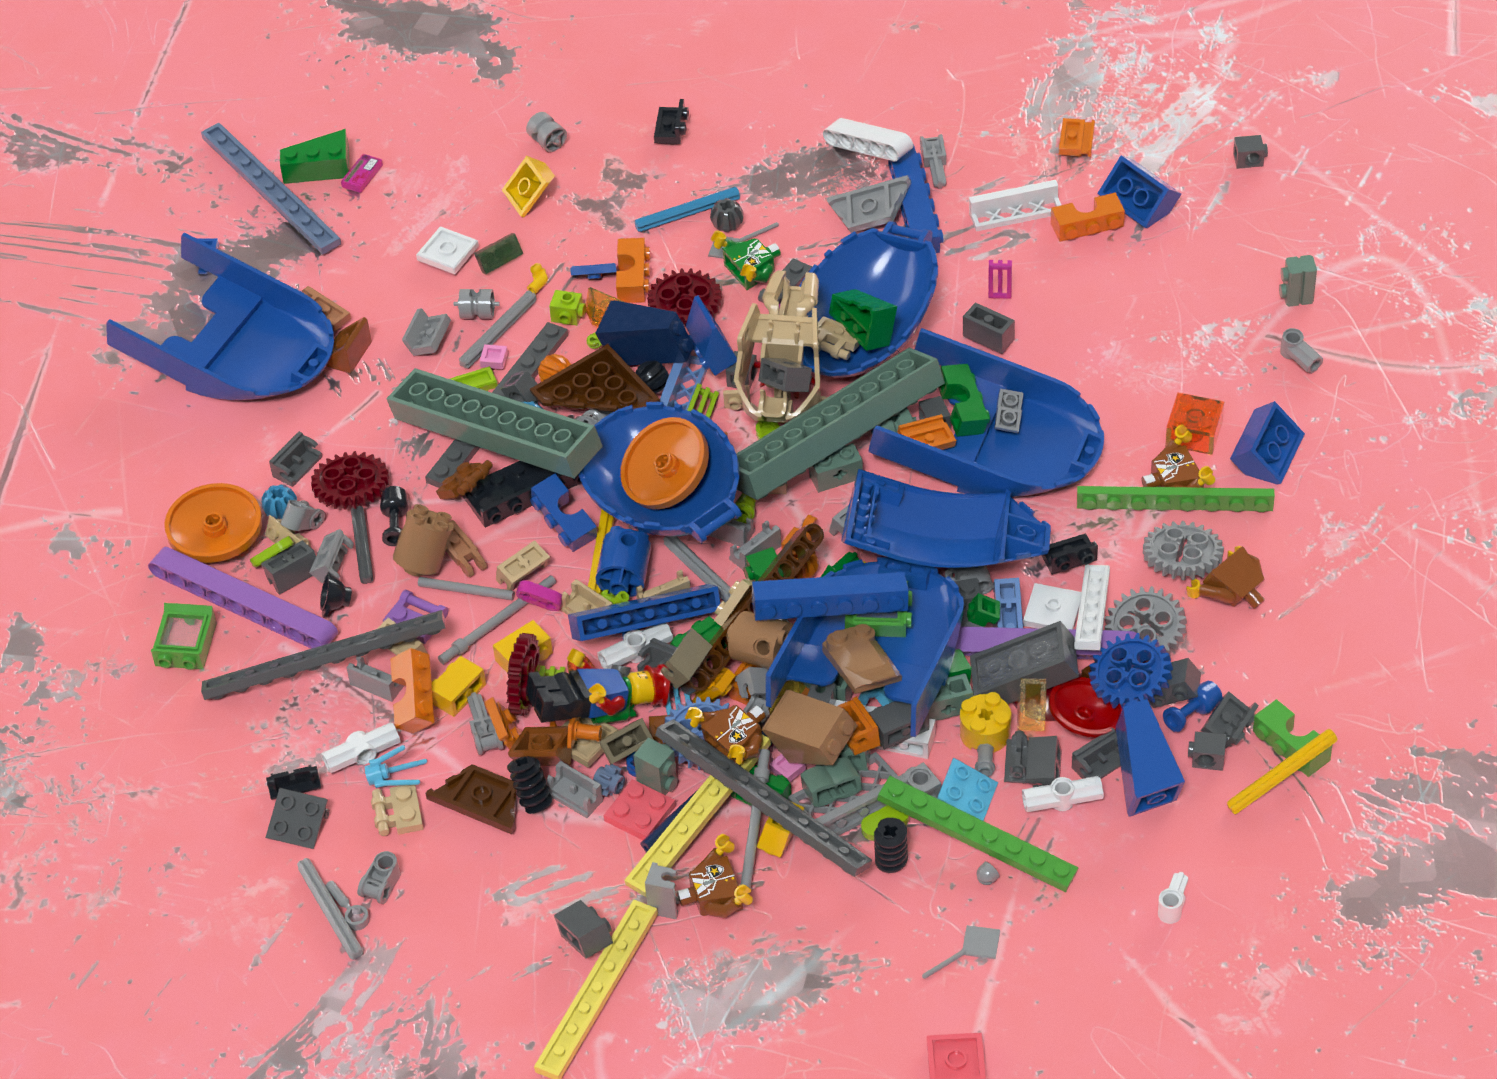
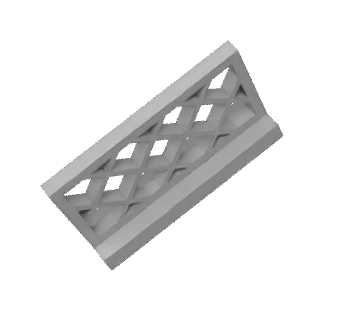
M875 752L870 755L869 765L876 763L879 766L878 771H857L861 780L862 777L875 778L873 784L861 783L862 790L869 792L861 796H856L857 794L848 798H838L830 803L829 806L814 807L812 803L811 805L800 804V800L808 798L803 789L788 796V800L805 807L803 811L813 817L814 812L825 813L816 818V820L839 836L860 825L866 816L886 806V804L877 800L878 794L884 784H879L880 778L888 779L889 776H892L908 784V781L903 775L898 776L880 755ZM836 801L848 802L840 807H834Z

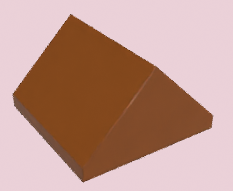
M363 317L339 331L334 339L333 352L326 367L350 374L353 372L372 343L368 319Z
M568 726L525 727L509 750V757L513 760L525 756L535 757L540 761L541 766H556L560 761L570 766L572 748H567Z

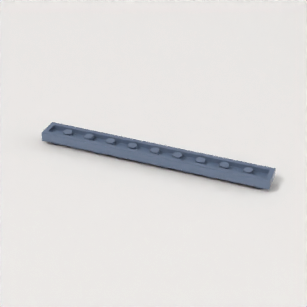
M217 123L201 132L202 139L322 255L341 245L340 237L223 125Z

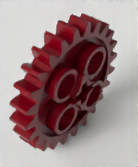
M681 268L680 273L671 270L670 276L664 273L663 280L656 278V284H651V290H648L647 300L649 307L676 312L686 327L694 297L697 295L700 297L714 318V313H719V307L722 306V291L720 290V284H716V279H710L709 273L702 276L701 270L693 273L692 268L688 272H684V269Z
M354 451L349 456L347 452H344L343 457L335 454L334 460L326 458L327 464L319 463V469H314V475L311 476V487L314 497L319 499V503L325 502L326 507L334 504V509H337L340 505L343 506L344 510L350 505L354 509L357 508V504L365 507L366 501L375 502L374 496L381 498V492L389 485V474L386 464L381 462V458L375 459L374 454L366 457V452L357 455L356 451Z
M519 634V637L516 638V643H514V652L511 651L509 658L506 694L508 697L507 703H509L508 709L513 715L525 716L530 711L531 703L525 693L528 672H539L538 669L540 667V647L538 646V640H536L537 636L534 634Z

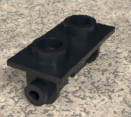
M310 764L308 767L294 769L293 773L288 771L277 774L271 773L270 777H266L271 800L277 799L279 788L300 793L321 789L317 766L311 767Z

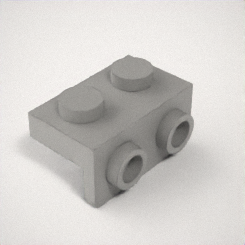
M419 308L416 310L402 341L413 356L435 353L451 319L447 314L428 317L425 311Z

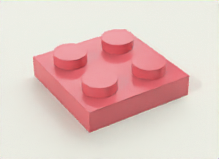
M632 779L603 815L604 821L644 840L670 815L676 807V801Z
M982 1033L927 1036L930 1079H986Z

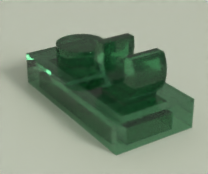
M510 233L475 252L474 255L482 273L488 274L522 255L523 251L515 233Z

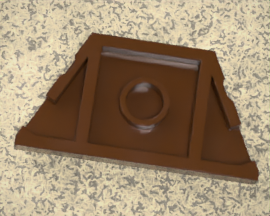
M471 764L459 774L446 779L445 785L436 790L430 788L425 793L427 800L509 834L514 832L517 790L513 787L514 781Z

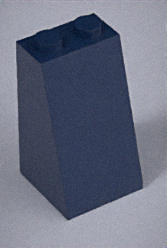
M616 300L610 301L595 332L602 346L609 344L627 365H640L651 360L661 364L687 362L694 347L692 339L687 334L684 324L676 312Z

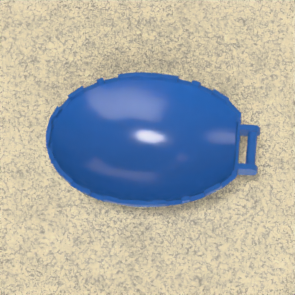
M889 221L882 232L875 228L856 234L854 231L841 239V244L833 251L828 249L824 253L825 258L818 266L816 264L813 265L808 273H815L819 279L818 303L814 306V308H817L818 322L823 316L835 320L829 314L832 294L857 289L897 306L889 346L866 351L859 345L854 352L847 350L851 352L848 360L833 358L831 354L821 350L819 351L820 375L832 378H845L867 373L894 357L909 342L925 316L937 284L938 262L936 251L931 243L933 235L931 230L924 229L920 231L898 226L896 222ZM812 310L807 313L808 317H812ZM804 346L803 365L812 368V372L815 373L814 351L812 347Z
M646 402V407L633 409V406L630 405L607 415L594 425L603 447L578 475L584 489L592 500L616 519L648 534L672 537L692 535L700 543H703L711 533L733 518L738 519L742 516L738 506L733 503L739 481V462L735 449L720 427L704 414L694 409L687 411L680 404L669 407L665 406L663 402ZM669 417L686 419L702 431L708 443L709 459L703 478L690 495L671 507L648 509L640 506L626 494L621 483V463L629 444L640 431L653 422Z

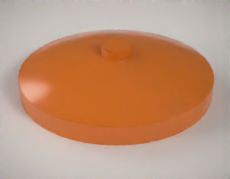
M677 417L664 418L645 427L631 441L622 459L620 477L626 494L637 504L648 509L668 508L685 499L698 486L707 468L709 448L704 434L690 421Z
M212 483L196 487L181 495L169 508L165 517L164 528L172 549L200 562L213 563L231 559L247 550L260 534L262 514L258 501L249 491L232 484Z

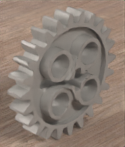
M1172 521L1171 526L1163 523L1162 529L1154 527V532L1149 531L1148 537L1144 538V561H1148V567L1154 566V572L1162 570V576L1171 574L1172 579L1180 576L1182 580H1185L1186 576H1190L1192 580H1195V575L1204 578L1205 572L1209 574L1219 563H1222L1224 553L1223 541L1218 540V534H1212V529L1204 530V525L1195 527L1194 522L1186 525L1185 521H1182L1180 525ZM1182 552H1183V557H1182L1181 561L1179 562V557L1182 556Z
M1143 586L1140 587L1139 593L1130 589L1131 596L1128 597L1122 593V601L1114 600L1115 608H1108L1110 616H1105L1107 624L1104 626L1105 630L1136 632L1140 634L1142 640L1146 635H1149L1150 639H1152L1151 642L1157 639L1160 646H1165L1166 652L1169 655L1170 648L1178 650L1177 642H1183V634L1187 633L1185 625L1187 620L1186 616H1184V608L1180 607L1178 599L1173 601L1172 593L1164 597L1162 588L1158 593H1154L1153 586L1150 587L1148 592L1144 591ZM1141 608H1149L1146 611H1140ZM1161 621H1168V623L1164 625L1158 624ZM1126 625H1132L1129 629L1123 628Z

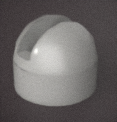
M986 861L976 872L978 881L983 885H990L1000 877L998 871Z

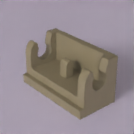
M691 628L670 659L665 663L673 673L666 667L661 669V673L673 684V687L679 688L690 680L712 648V645Z

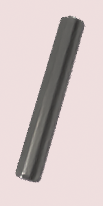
M359 505L356 509L351 508L360 582L366 584L373 581V572L364 508Z

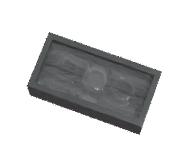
M1061 621L970 655L973 695L996 692L1009 704L1078 678L1074 636Z

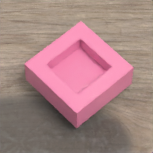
M484 344L480 358V367L486 368L490 366L492 369H503L508 354L507 346Z
M781 754L769 763V770L776 776L782 775L791 782L806 770V764L789 763Z

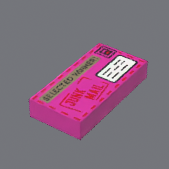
M362 154L342 179V187L361 193L383 166L382 159Z

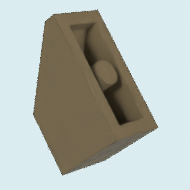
M641 718L599 741V744L611 765L637 751L648 737L652 740L654 739Z

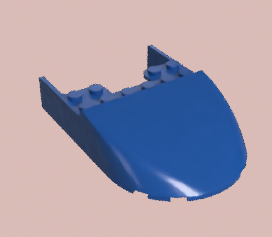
M185 232L181 235V258L218 277L202 297L203 307L215 313V315L196 338L190 342L179 336H171L162 345H159L111 319L106 322L107 344L186 385V391L224 400H253L297 390L320 375L331 358L334 346V333L331 322L322 312V307L311 297Z
M921 328L915 350L938 359L941 366L968 364L971 373L975 375L977 389L982 393L984 407L989 411L990 422L987 424L984 434L956 436L955 433V446L943 450L876 425L868 450L869 453L956 485L958 486L957 492L1000 493L1005 492L1007 488L1012 492L1010 497H1018L1058 489L1073 484L1085 477L1095 467L1101 456L1104 446V430L1101 428L1100 417L1093 405L1087 404L1080 397L1081 393L1065 382ZM1000 388L1023 393L1018 433L994 429ZM948 399L953 405L960 403L958 400Z
M877 557V562L863 563L861 559L844 564L842 570L835 573L830 571L823 577L905 573L906 581H908V591H912V606H908L907 611L912 612L911 628H906V637L875 636V640L902 675V681L885 686L884 694L892 701L911 704V737H917L941 686L946 684L952 666L963 616V596L959 593L958 585L949 576L943 577L938 574V569L935 567L907 563L889 557ZM898 611L857 614V617L897 618ZM845 615L796 619L766 673V707L771 708L787 680L801 681L822 687L828 686L836 680L839 673L822 652V643L830 633L845 629Z

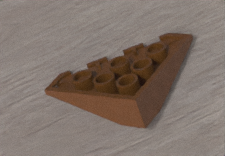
M609 344L604 345L530 388V392L542 406L550 407L553 405L565 406L566 408H591L615 412L630 405L633 406V409L646 407V402H660L658 396Z

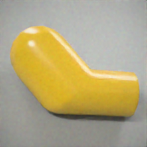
M535 263L531 266L530 271L533 273V281L527 286V290L535 294L548 282L546 270L542 268L540 263Z

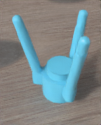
M401 745L377 759L369 760L370 765L365 766L368 784L370 786L375 785L376 788L383 786L419 785L420 780L386 779L390 778V773L426 764L427 759L388 768L386 763L381 764L403 751L405 746Z

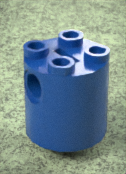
M621 526L611 527L610 532L603 539L596 572V584L601 590L608 589V594L611 592L614 596L620 591H625L629 597L637 595L636 587L642 586L644 588L651 553L648 533L624 529Z

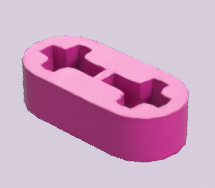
M525 580L521 581L518 585L516 596L519 599L550 611L560 610L562 594Z

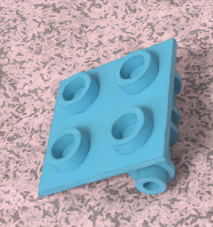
M953 758L937 799L984 821L998 782Z

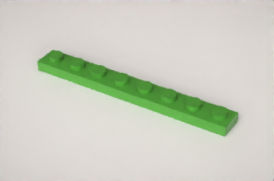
M1077 486V509L1088 510L1145 509L1161 511L1217 510L1265 512L1273 511L1275 498L1274 489Z
M889 776L878 794V801L1064 892H1067L1077 874L1079 867L892 776Z

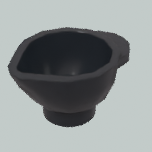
M329 572L323 582L320 596V610H322V617L326 618L329 611L338 610L341 606L348 607L352 594L351 587H345L338 578Z

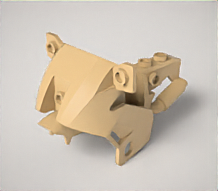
M778 270L772 274L762 295V300L769 314H760L757 303H752L737 337L738 355L734 382L738 390L723 391L724 408L739 410L743 407V411L754 421L787 423L828 398L821 396V391L819 390L817 308H814L818 303L819 279L815 273L806 272L801 287L790 286V281L786 278V271ZM783 288L782 301L779 309V302L777 300ZM812 310V317H808L807 313ZM755 342L762 343L760 362L761 358H785L803 365L804 346L813 347L815 385L809 396L795 412L793 410L791 392L782 391L767 384V387L774 388V397H768L765 390L760 389L758 407L750 402V385H745V380Z

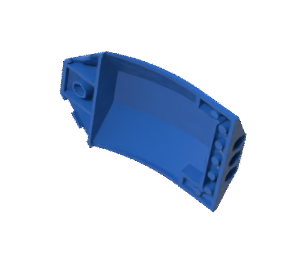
M858 469L845 517L841 542L917 565L944 568L978 567L1020 561L1048 554L1051 525L1046 521L1041 523L1033 516L1035 512L1023 501L1017 503L1010 497L1012 492L1007 488L1005 492L988 494L942 492L916 487Z

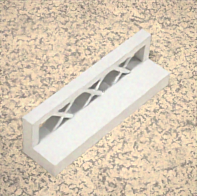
M1056 180L969 197V215L976 232L1051 217V208L1048 209L1043 206L1054 203L1055 206L1061 205L1058 198V183ZM1030 208L1033 212L1025 213L1022 212V209ZM1006 212L1012 214L1010 217L1006 218L1000 216L1001 213ZM987 217L990 220L979 223L978 218Z

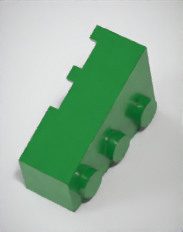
M346 128L280 149V169L283 183L343 179L350 171L349 144Z

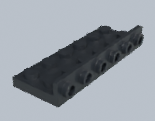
M517 461L489 474L485 479L479 480L477 486L471 492L462 495V497L486 528L531 507V488L553 474L558 476L567 489L582 484L579 475L571 478L523 461Z

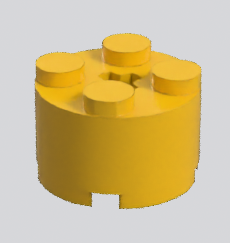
M996 692L979 694L964 700L960 709V738L963 744L971 750L972 748L977 749L980 744H990L994 748L993 753L1004 748L1007 739L1011 736V709L1009 705Z

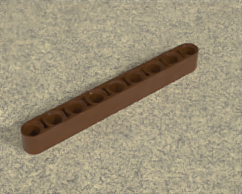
M812 523L796 531L758 581L793 579L823 541V529L819 525ZM806 532L811 535V541L808 540ZM792 550L797 553L798 559L794 558ZM778 568L782 569L784 577L780 576ZM752 588L709 643L712 645V648L692 675V677L697 679L698 687L692 683V677L680 686L685 694L695 695L706 690L731 659L728 650L727 632L740 613L743 611L752 612L750 610ZM721 640L727 644V650L723 649ZM707 658L710 659L713 664L712 669L709 668V666L707 665Z

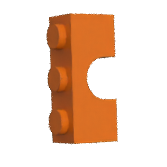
M1115 192L1094 197V210L1091 212H1080L1073 203L1051 207V226L1059 242L1124 227L1125 210Z
M620 238L617 240L619 271H616L617 301L627 303L645 302V293H648V290H650L649 279H646V277H650V264L646 263L647 260H650V247H646L645 238Z
M410 648L391 658L390 662L392 682L406 686L404 697L399 702L393 704L394 726L397 729L414 734L434 724L430 654Z

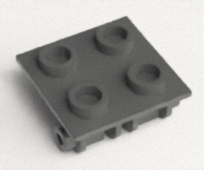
M279 788L265 838L314 849L322 820L329 817L330 810L326 808L328 799Z

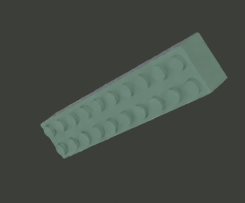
M909 347L736 454L739 462L737 490L756 500L764 498L769 492L785 485L793 477L803 474L806 469L822 462L825 457L833 452L839 451L846 444L859 439L864 433L875 428L876 425L880 426L886 419L896 416L907 406L917 403L923 396L933 393L939 386L945 383L938 359Z
M416 368L386 398L393 416L397 420L571 478H575L603 447L594 425Z

